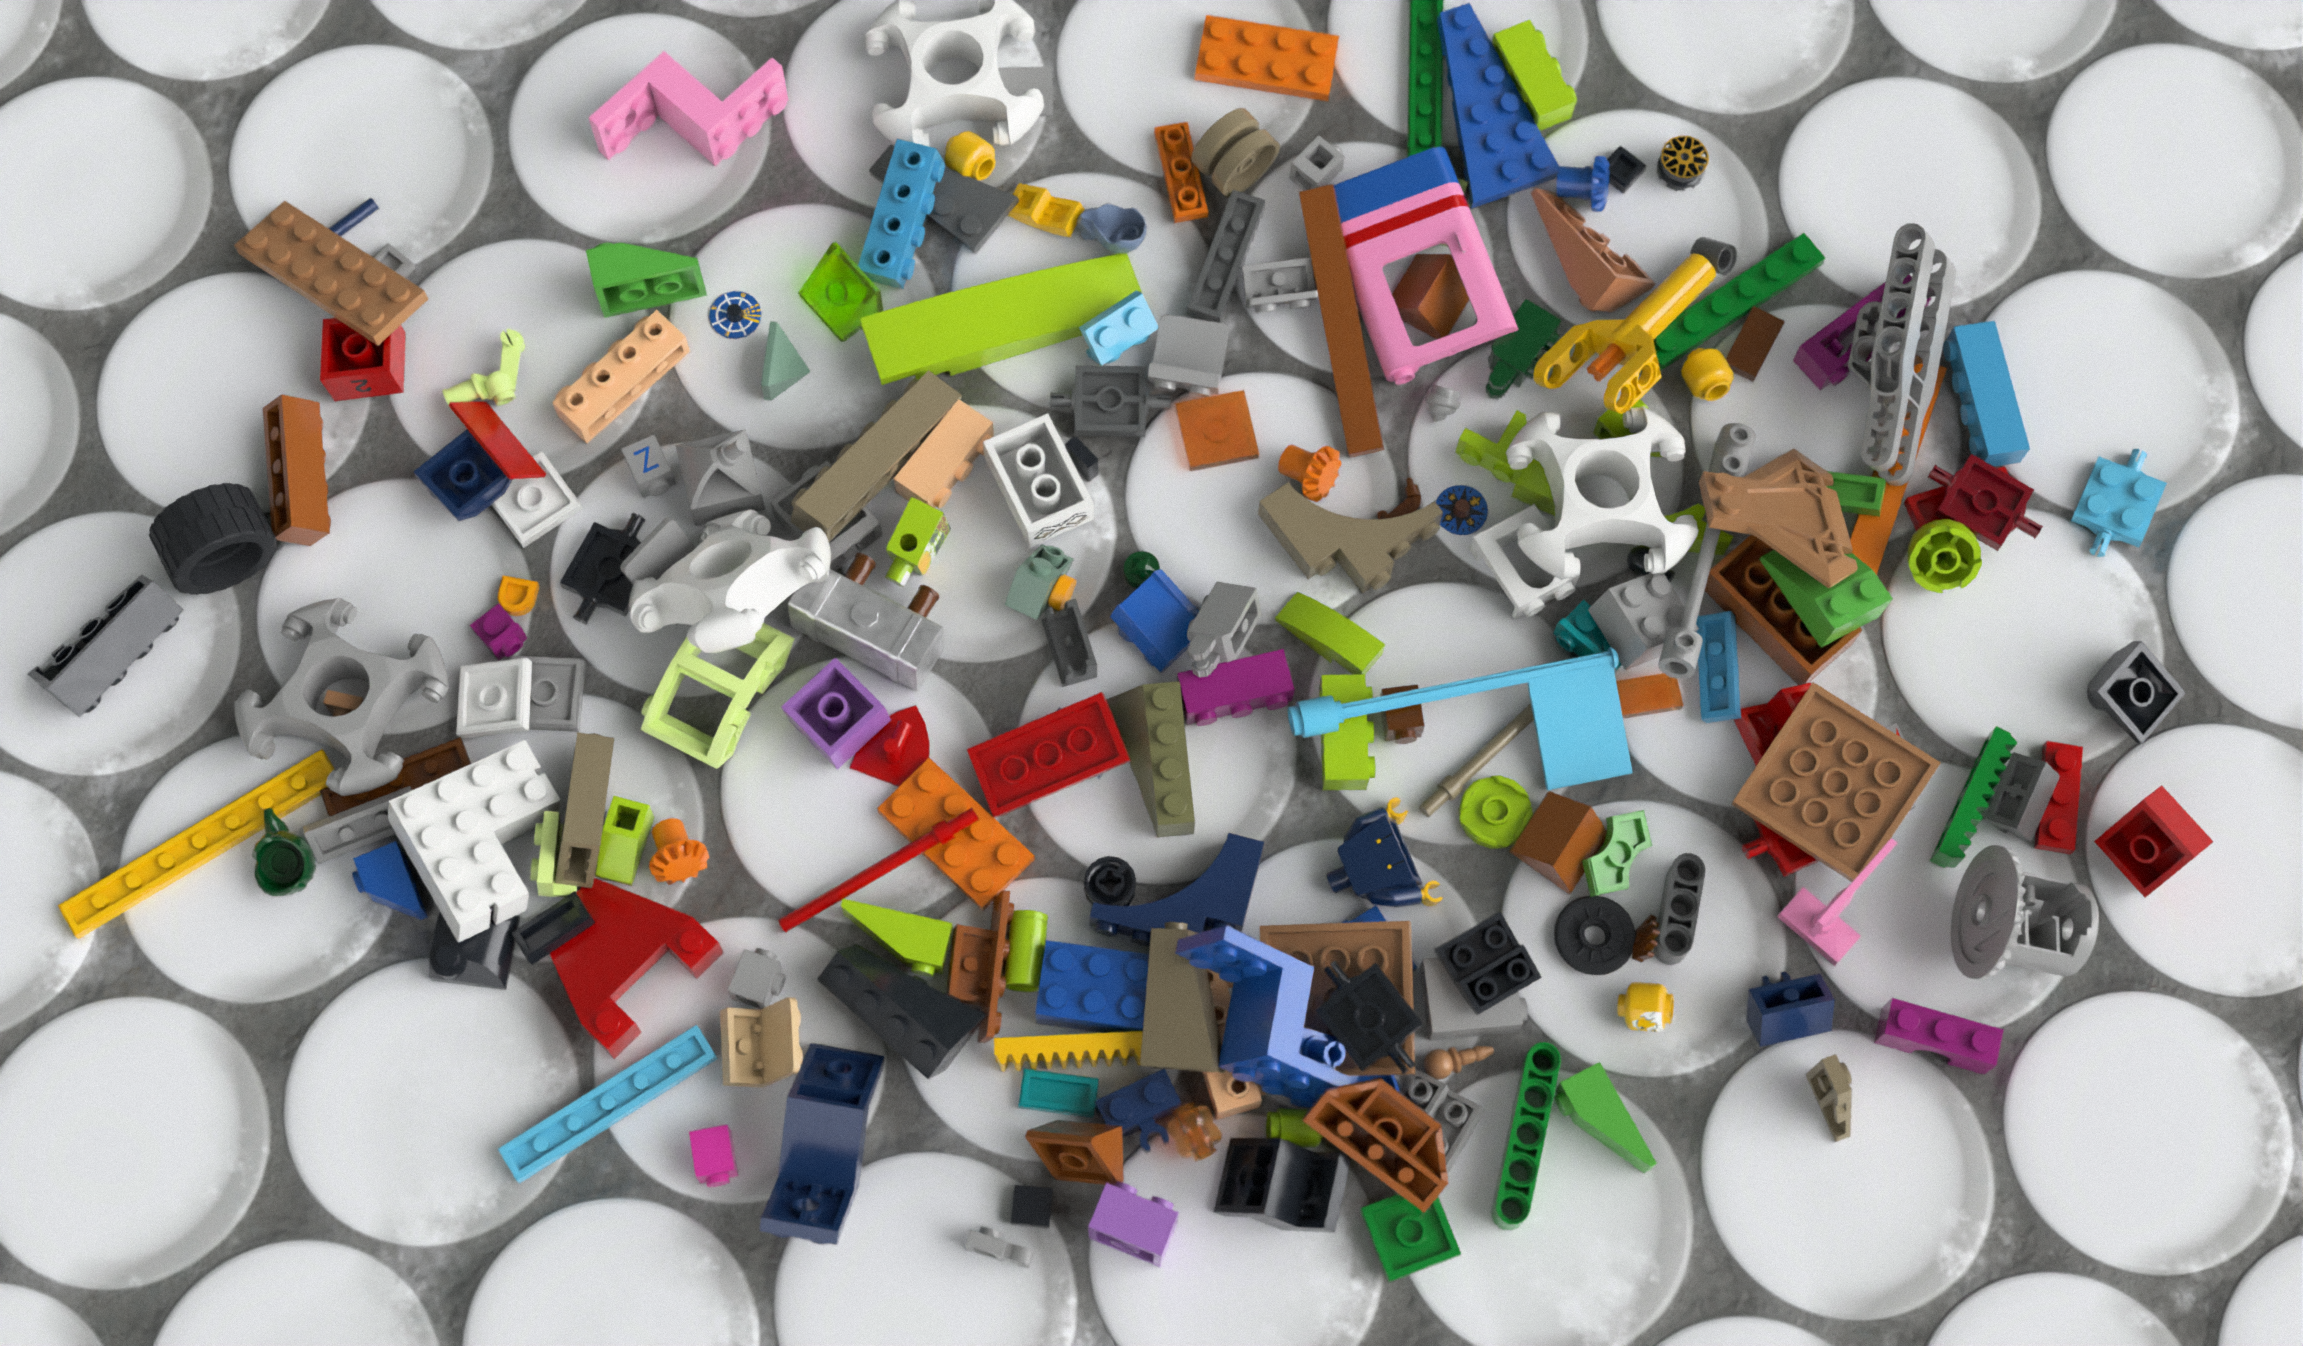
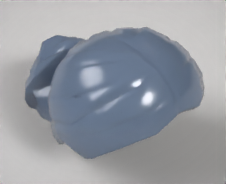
M1109 203L1098 208L1085 209L1077 220V226H1079L1083 239L1099 241L1105 249L1113 253L1126 254L1136 250L1143 242L1147 231L1145 218L1137 209L1133 207L1122 208Z

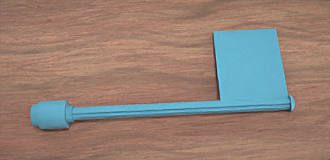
M1611 647L1606 652L1343 704L1340 701L1334 702L1332 695L1297 701L1296 706H1291L1287 709L1289 725L1293 736L1302 735L1303 738L1336 732L1339 730V723H1344L1346 718L1527 683L1546 790L1633 773L1614 672L1619 663V656L1616 650Z

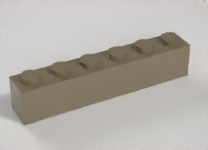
M929 370L919 380L914 378L907 385L903 396L898 401L892 400L887 404L881 414V418L876 423L871 421L864 427L859 435V440L855 444L851 445L848 443L840 451L837 461L831 467L825 466L815 477L814 484L808 490L803 488L795 495L791 502L793 511L790 522L803 532L814 527L821 528L826 534L828 542H830L898 474L957 400H961L962 395Z

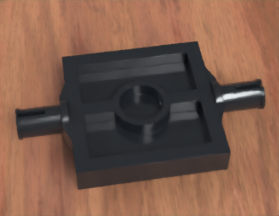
M632 513L623 530L609 529L596 522L593 523L560 581L562 588L579 595L583 599L579 609L573 616L578 622L587 625L596 607L608 608L626 617L629 612V597L633 585L623 574L620 567L622 562L641 544L636 536L646 521L642 516Z
M1337 961L1330 964L1331 967L1327 966L1324 972L1336 985L1337 989H1335L1328 1001L1316 1009V1012L1344 1046L1361 1071L1365 1072L1380 1059L1390 1056L1402 1074L1408 1072L1409 1069L1401 1058L1411 1069L1416 1063L1412 1061L1402 1046L1407 1038L1421 1028L1424 1023L1377 963H1374L1362 974L1349 978Z

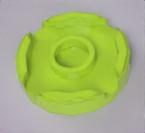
M1501 775L1474 781L1464 792L1458 808L1459 821L1465 834L1476 844L1490 849L1507 848L1513 845L1533 815L1531 802L1526 790L1515 780Z

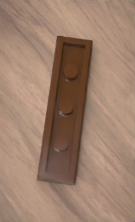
M456 738L404 758L403 768L398 778L374 790L348 796H341L331 791L329 787L320 790L328 816L330 817L408 786L412 790L417 789L470 765L471 761L462 738Z

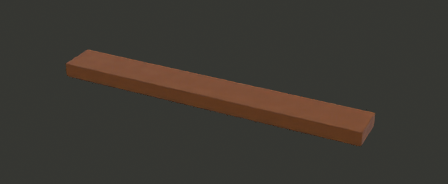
M1333 184L1301 191L1299 196L1348 455L1352 458L1383 451L1385 449L1335 188Z

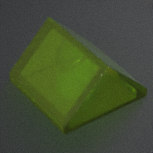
M833 242L798 292L799 296L840 342L848 340L862 329L859 318L884 311L881 291L837 242Z

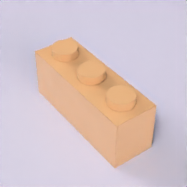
M958 399L893 478L896 493L908 501L913 497L934 508H942L951 496L952 487L958 480L964 481L972 471L974 460L979 454L984 455L983 441L994 437L993 422Z

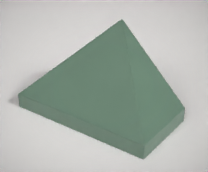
M770 321L761 381L764 400L772 401L811 372L778 322Z

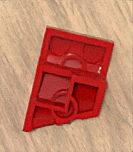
M1811 683L1783 688L1768 703L1741 708V718L1733 719L1756 766L1811 686Z

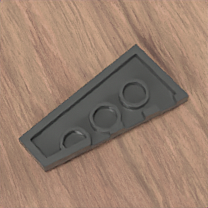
M891 144L869 169L871 176L882 184L895 147ZM945 167L941 181H936L934 187L935 203L931 214H926V217L976 254L1008 216L1010 211L1017 205L1019 200L1015 195L971 177L962 176L959 172Z

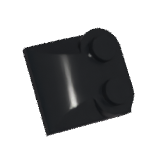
M2133 641L2115 652L2091 679L2087 687V697L2090 704L2097 710L2106 711L2137 744H2143L2186 694L2142 641Z
M491 911L489 929L458 943L440 912L430 952L429 978L437 982L507 990L516 943L511 933L518 929L520 916L516 915L496 925L492 919L493 911Z

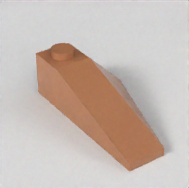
M1534 188L1531 192L1532 198L1573 290L1580 296L1579 302L1586 309L1592 312L1598 310L1612 313L1654 287L1656 283L1627 254L1620 257L1607 246L1611 241L1603 233L1599 234L1595 230L1583 226L1586 219L1564 199L1557 197V194L1553 191Z

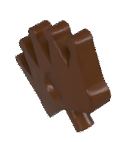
M1651 914L1635 930L1636 937L1633 945L1632 959L1640 963L1653 958L1654 953L1651 951L1658 945L1655 939L1660 934V931L1656 930L1659 927V923L1656 922L1657 917Z

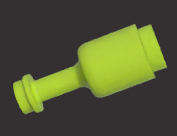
M1278 1108L1276 1112L1267 1113L1266 1138H1282L1304 1148H1315L1320 1145L1323 1136L1302 1120L1310 1109Z

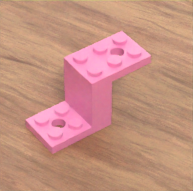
M663 51L589 117L598 150L609 160L616 153L624 151L630 144V141L639 132L649 129L656 117L659 116L716 166L723 159L730 158L736 152L739 144L747 137L756 135L761 129L762 124L769 117L779 114L786 106L788 95L782 65L771 58L722 102Z

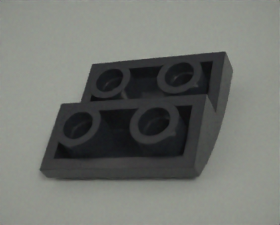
M1501 912L1493 914L1434 949L1450 978L1476 1015L1542 978L1524 944L1519 945Z

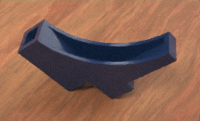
M1228 833L1220 853L1211 866L1197 880L1180 892L1142 905L1112 906L1093 903L1089 924L1095 927V931L1099 934L1109 937H1116L1117 933L1131 936V941L1144 946H1150L1151 928H1164L1165 922L1188 924L1187 930L1196 933L1204 932L1205 926L1212 927V930L1225 925L1242 932L1263 853L1264 842Z

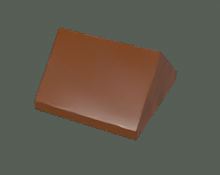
M1416 254L1392 293L1402 321L1436 339L1450 334L1470 301L1451 254Z
M1549 791L1509 852L1566 893L1571 894L1585 873L1582 860L1588 859L1598 852L1605 841L1607 830L1591 806Z
M1055 1120L1027 1130L1025 1138L1055 1180L1100 1185L1108 1183L1115 1186L1116 1181H1124L1122 1126Z

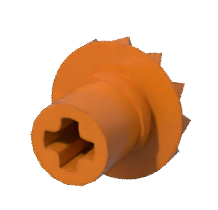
M1291 444L1283 451L1280 457L1278 471L1282 475L1299 481L1306 499L1318 502L1322 497L1326 498L1331 487H1335L1334 482L1339 476L1338 469L1341 466L1340 453L1330 446H1324L1317 452L1312 453Z
M665 819L653 827L651 833L657 852L652 856L649 868L657 882L666 881L668 885H672L676 881L681 880L684 883L689 877H698V871L707 868V860L710 857L706 846L699 841L689 840L684 824L680 819Z

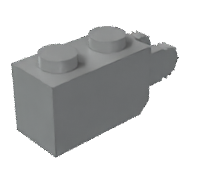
M1216 582L1210 594L1204 597L1199 613L1195 620H1191L1187 630L1188 640L1191 641L1187 651L1189 658L1194 660L1191 665L1193 674L1199 678L1208 677L1213 672V669L1217 667L1219 661L1228 663L1238 658L1262 615L1256 588Z

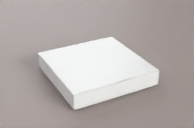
M542 451L533 456V458L546 473L545 478L513 479L505 494L491 504L523 548L583 509L579 500Z
M518 658L460 666L456 735L465 739L529 731L532 661L528 658Z

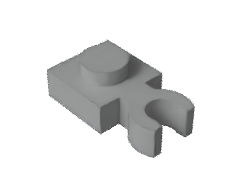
M980 1227L979 1232L969 1231L965 1243L967 1251L1000 1261L1005 1260L1025 1268L1030 1267L1034 1254L1032 1249L1007 1243L1006 1240L1001 1239L1002 1233L990 1228Z

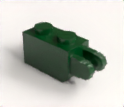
M1528 299L1524 300L1513 315L1519 330L1498 337L1491 347L1492 351L1488 358V363L1492 372H1490L1485 387V392L1490 398L1502 399V396H1505V393L1508 392L1513 384L1520 387L1527 377L1532 380L1536 363L1544 352L1548 351L1561 338V335L1558 334L1561 320Z

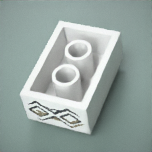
M1048 413L983 441L984 458L1029 548L1094 520V503Z

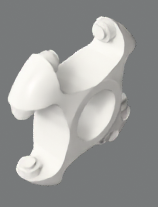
M896 0L889 5L867 31L865 47L868 53L873 56L883 54L889 48V45L899 47L905 55L909 66L911 83L908 98L901 107L893 108L885 103L874 106L872 112L874 126L894 145L896 140L900 139L930 147L928 133L923 134V129L921 128L957 120L997 121V126L993 127L994 144L1011 146L1030 130L1044 109L1043 96L1038 89H1028L1021 96L1009 94L1003 85L996 64L998 45L1002 37L1012 34L1019 41H1029L1034 37V20L1023 8L1013 0H978L979 12H984L982 15L953 21L919 22L911 21V19L916 18L914 1ZM952 57L969 60L980 69L973 78L956 85L943 84L928 74L931 67Z
M1641 406L1640 408H1630L1626 413H1623L1624 428H1629L1630 433H1636L1624 437L1602 440L1560 437L1555 435L1556 432L1560 431L1559 414L1544 411L1532 418L1517 433L1506 451L1510 468L1514 470L1524 469L1533 459L1539 461L1544 468L1555 503V528L1553 530L1542 532L1541 528L1536 527L1532 523L1523 524L1518 527V546L1537 566L1560 580L1574 578L1580 575L1579 558H1574L1573 553H1565V549L1601 542L1652 547L1649 549V554L1644 556L1645 571L1652 574L1665 573L1684 557L1698 535L1697 521L1692 515H1683L1671 523L1663 516L1650 477V453L1660 452L1661 456L1667 458L1668 461L1682 460L1685 453V440L1670 423L1655 412ZM1591 474L1606 475L1616 480L1625 489L1629 502L1624 506L1612 509L1598 507L1588 502L1579 493L1575 481L1582 476Z
M751 509L716 518L706 522V529L699 534L697 539L698 546L691 553L673 564L658 580L653 577L644 578L642 581L635 580L629 597V612L633 625L640 632L657 631L669 624L693 625L687 632L688 641L705 653H718L744 646L754 641L755 633L762 628L764 617L789 595L808 583L823 582L827 578L831 564V550L827 536L821 528L817 527L806 530L799 539L793 541L765 536L771 529L770 521L765 516Z

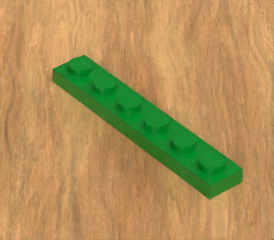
M1803 233L1680 313L1654 339L1660 371L1750 313L1753 306L1759 307L1823 265L1826 259L1808 236Z

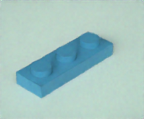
M1731 611L1698 616L1696 625L1699 630L1697 633L1703 639L1698 658L1701 720L1705 723L1739 719L1741 718L1736 616Z

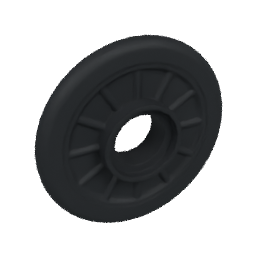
M1603 896L1580 897L1567 904L1557 917L1554 927L1556 948L1563 960L1581 973L1588 975L1612 973L1621 968L1633 953L1636 937L1633 921L1621 905ZM1590 926H1598L1605 934V941L1598 945L1591 944L1585 938V929Z

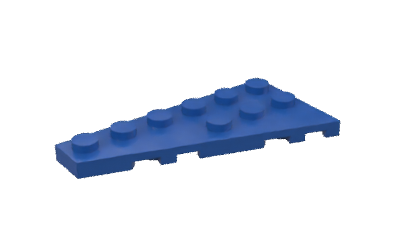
M1470 3L1440 12L1437 23L1442 52L1446 56L1447 81L1448 86H1451L1452 109L1459 150L1463 153L1465 165L1463 173L1465 182H1468L1470 209L1556 179L1559 165Z

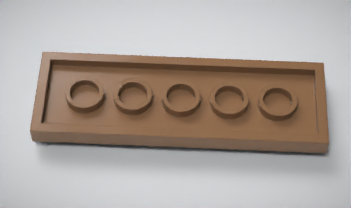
M283 201L234 245L241 256L377 346L428 300L422 288L287 201Z

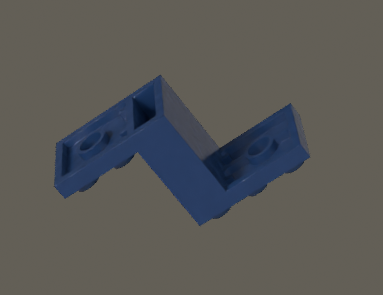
M810 1043L800 1070L787 1095L778 1178L761 1216L759 1231L772 1233L774 1236L781 1238L795 1237L806 1239L821 1245L838 1244L859 1188L869 1105L883 1071L885 1056Z

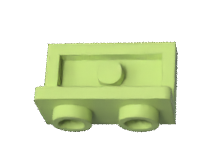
M544 811L543 823H536L534 845H540L539 859L532 858L530 880L537 881L538 896L565 898L574 891L577 893V886L555 883L563 824L560 823V813L555 811Z

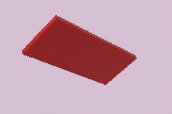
M486 401L449 403L448 406L508 479L545 478L546 473Z

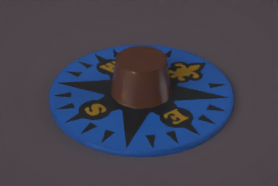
M1465 485L1449 487L1436 500V504L1443 511L1440 525L1452 534H1472L1478 531L1487 519L1488 506L1486 500L1480 492L1472 487Z

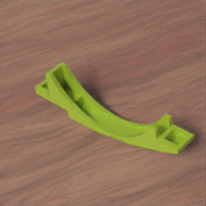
M1516 410L1497 444L1467 428L1464 429L1455 451L1464 462L1472 466L1479 465L1491 471L1492 475L1502 482L1514 483L1515 486L1511 497L1528 505L1535 504L1537 509L1555 516V503L1541 463L1533 459L1526 468L1519 470L1511 469L1508 464L1506 451L1517 433L1527 424L1526 414ZM1700 504L1684 511L1664 516L1671 523L1683 515L1694 516L1699 532L1692 546L1687 551L1690 553L1700 552L1707 523L1702 521L1706 513L1705 508ZM1720 530L1714 555L1724 556L1733 536Z

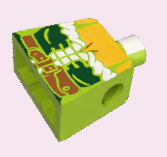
M913 497L910 498L886 547L888 555L893 560L885 575L886 579L898 586L904 587L912 571L920 575L926 573L951 530L942 511ZM916 547L913 551L908 552L909 549Z

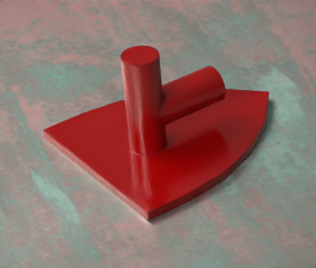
M916 705L889 716L891 721L856 752L850 769L898 787L904 783L930 755V741L926 724Z

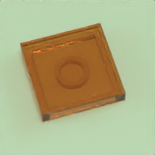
M1244 390L1175 403L1176 415L1190 472L1259 458V450Z

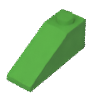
M1600 1062L1558 1084L1555 1089L1557 1095L1554 1096L1560 1112L1565 1117L1569 1115L1575 1125L1641 1172L1646 1173L1657 1164Z

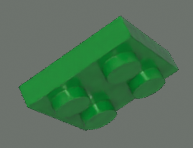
M1400 1194L1360 1209L1388 1283L1461 1255L1439 1197L1434 1200L1425 1213Z

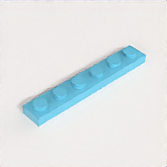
M695 1025L498 1148L516 1181L520 1184L713 1063L718 1058L699 1027Z

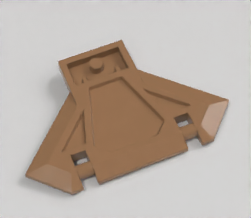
M1796 449L1788 451L1743 478L1731 476L1727 473L1703 471L1699 480V486L1709 528L1756 536L1827 588H1831L1857 571L1856 560L1844 555L1851 554L1853 549L1837 492L1826 487L1832 486L1834 483L1832 474Z

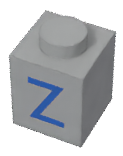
M655 435L621 449L643 498L650 495H661L668 491L670 486L676 484L671 468Z

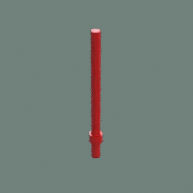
M971 807L947 822L945 819L931 826L932 831L780 918L778 922L785 933L935 845L939 843L942 846L955 839L954 834L979 820L976 812Z

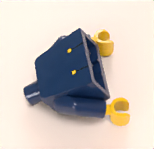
M1394 797L1389 800L1386 809L1379 807L1356 817L1343 837V844L1337 848L1343 866L1326 874L1328 883L1334 893L1352 886L1358 897L1368 899L1374 905L1389 907L1418 905L1421 902L1426 906H1435L1443 899V897L1432 898L1428 894V889H1434L1440 885L1437 881L1432 880L1421 889L1418 887V885L1422 884V881L1398 827L1399 824L1404 822L1408 811L1406 810L1399 814L1392 810L1399 806L1401 802L1399 798Z

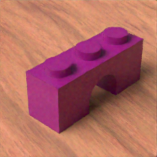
M1891 998L1881 1008L1874 1043L1910 1054L1915 1050L1936 1052L1949 1058L1948 1065L1985 1075L1997 1065L2004 1029Z

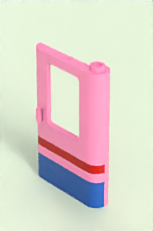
M1431 148L1333 185L1356 303L1388 382H1395L1397 385L1408 383L1415 378V373L1421 366L1519 330L1445 148ZM1443 243L1449 247L1478 321L1472 327L1421 346H1414L1410 342L1382 269L1384 265Z

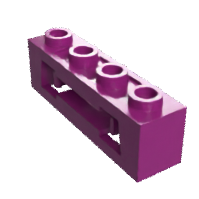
M1910 274L1907 275L1902 284L1910 282L1912 276ZM1886 282L1799 346L1793 361L1820 391L1830 383L1833 386L1838 385L1849 375L1850 368L1848 363L1852 343L1846 353L1839 357L1845 348L1840 341L1855 331L1858 313L1864 305L1875 301L1882 303ZM1931 297L1927 299L1926 306L1924 305V307L1928 306L1932 299ZM1906 307L1898 312L1896 318H1901L1905 315ZM1872 352L1867 356L1866 362L1872 358Z

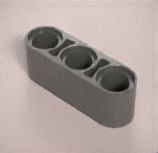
M1693 853L1679 855L1671 864L1665 878L1658 917L1659 927L1656 928V930L1660 931V934L1655 939L1658 945L1654 947V954L1660 962L1666 965L1680 963L1691 950L1694 941L1705 878V865L1703 860ZM1677 868H1688L1693 873L1694 880L1687 881L1682 879L1677 872ZM1671 903H1682L1687 908L1688 915L1679 916L1675 914L1671 908ZM1673 937L1677 939L1681 944L1682 950L1678 952L1670 950L1665 944V938Z

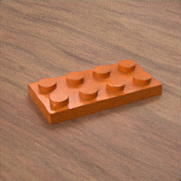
M1206 15L1195 70V80L1328 101L1339 36Z
M928 758L877 808L878 813L911 843L932 831L931 826L945 819L947 822L972 807L979 818L977 822L954 834L955 839L942 846L939 843L922 854L984 911L993 902L995 896L1002 890H1005L1035 860V856L932 759Z

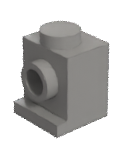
M1318 136L1291 162L1289 179L1304 191L1326 186L1343 169L1345 156L1336 144L1326 142Z

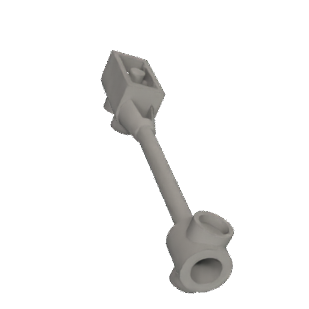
M1740 423L1724 425L1716 440L1708 472L1727 473L1731 476L1742 478L1746 476L1756 439L1755 432L1750 427ZM1708 522L1680 627L1671 628L1667 631L1658 663L1659 669L1672 678L1685 679L1694 675L1703 643L1702 637L1694 629L1720 534V529L1709 528Z

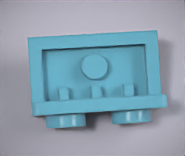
M1136 290L1080 326L1079 329L1089 347L1086 350L1088 357L1098 364L1104 365L1116 361L1121 356V353L1131 346L1139 345L1148 340L1150 334L1158 330V325L1143 294Z

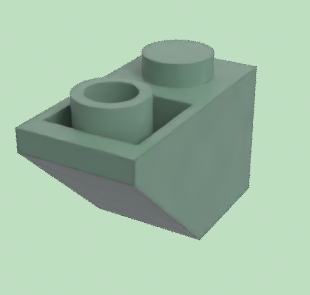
M1041 544L1017 568L1004 605L1037 620L1049 608V596L1056 581L1061 575H1067L1074 559L1065 555L1061 549L1055 546Z

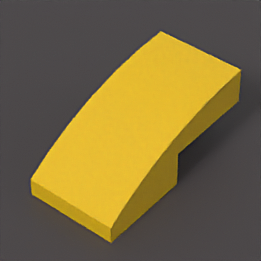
M1019 183L1013 195L1018 197L1019 202L1010 211L1008 216L1037 229L1070 238L1077 226L1078 217L1085 209L1079 201L1052 197L1046 188Z

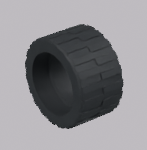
M236 483L209 485L181 496L166 506L156 516L154 523L151 524L149 529L150 540L173 586L182 593L192 595L221 591L243 582L262 569L273 557L277 549V539L254 494L248 487Z

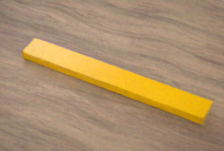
M321 749L57 906L74 936L80 939L265 829V809L272 808L277 817L281 819L321 795L320 790L328 788L326 786L327 778L336 769L325 751Z

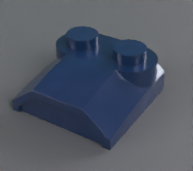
M468 429L413 471L419 481L428 489L431 496L437 499L458 521L479 515L504 495L513 479L507 478Z

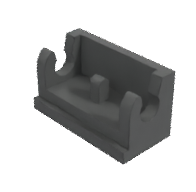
M1076 598L1066 601L1064 604L1065 608L1060 611L1054 612L1052 607L1045 610V619H1042V625L1062 687L1097 677V662Z
M2013 752L1984 819L2004 833H2007L2009 830L2019 838L2032 842L2060 775L2047 762Z

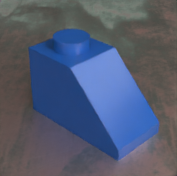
M396 841L353 858L357 871L352 872V876L360 893L365 891L374 902L419 920L428 918L405 853Z

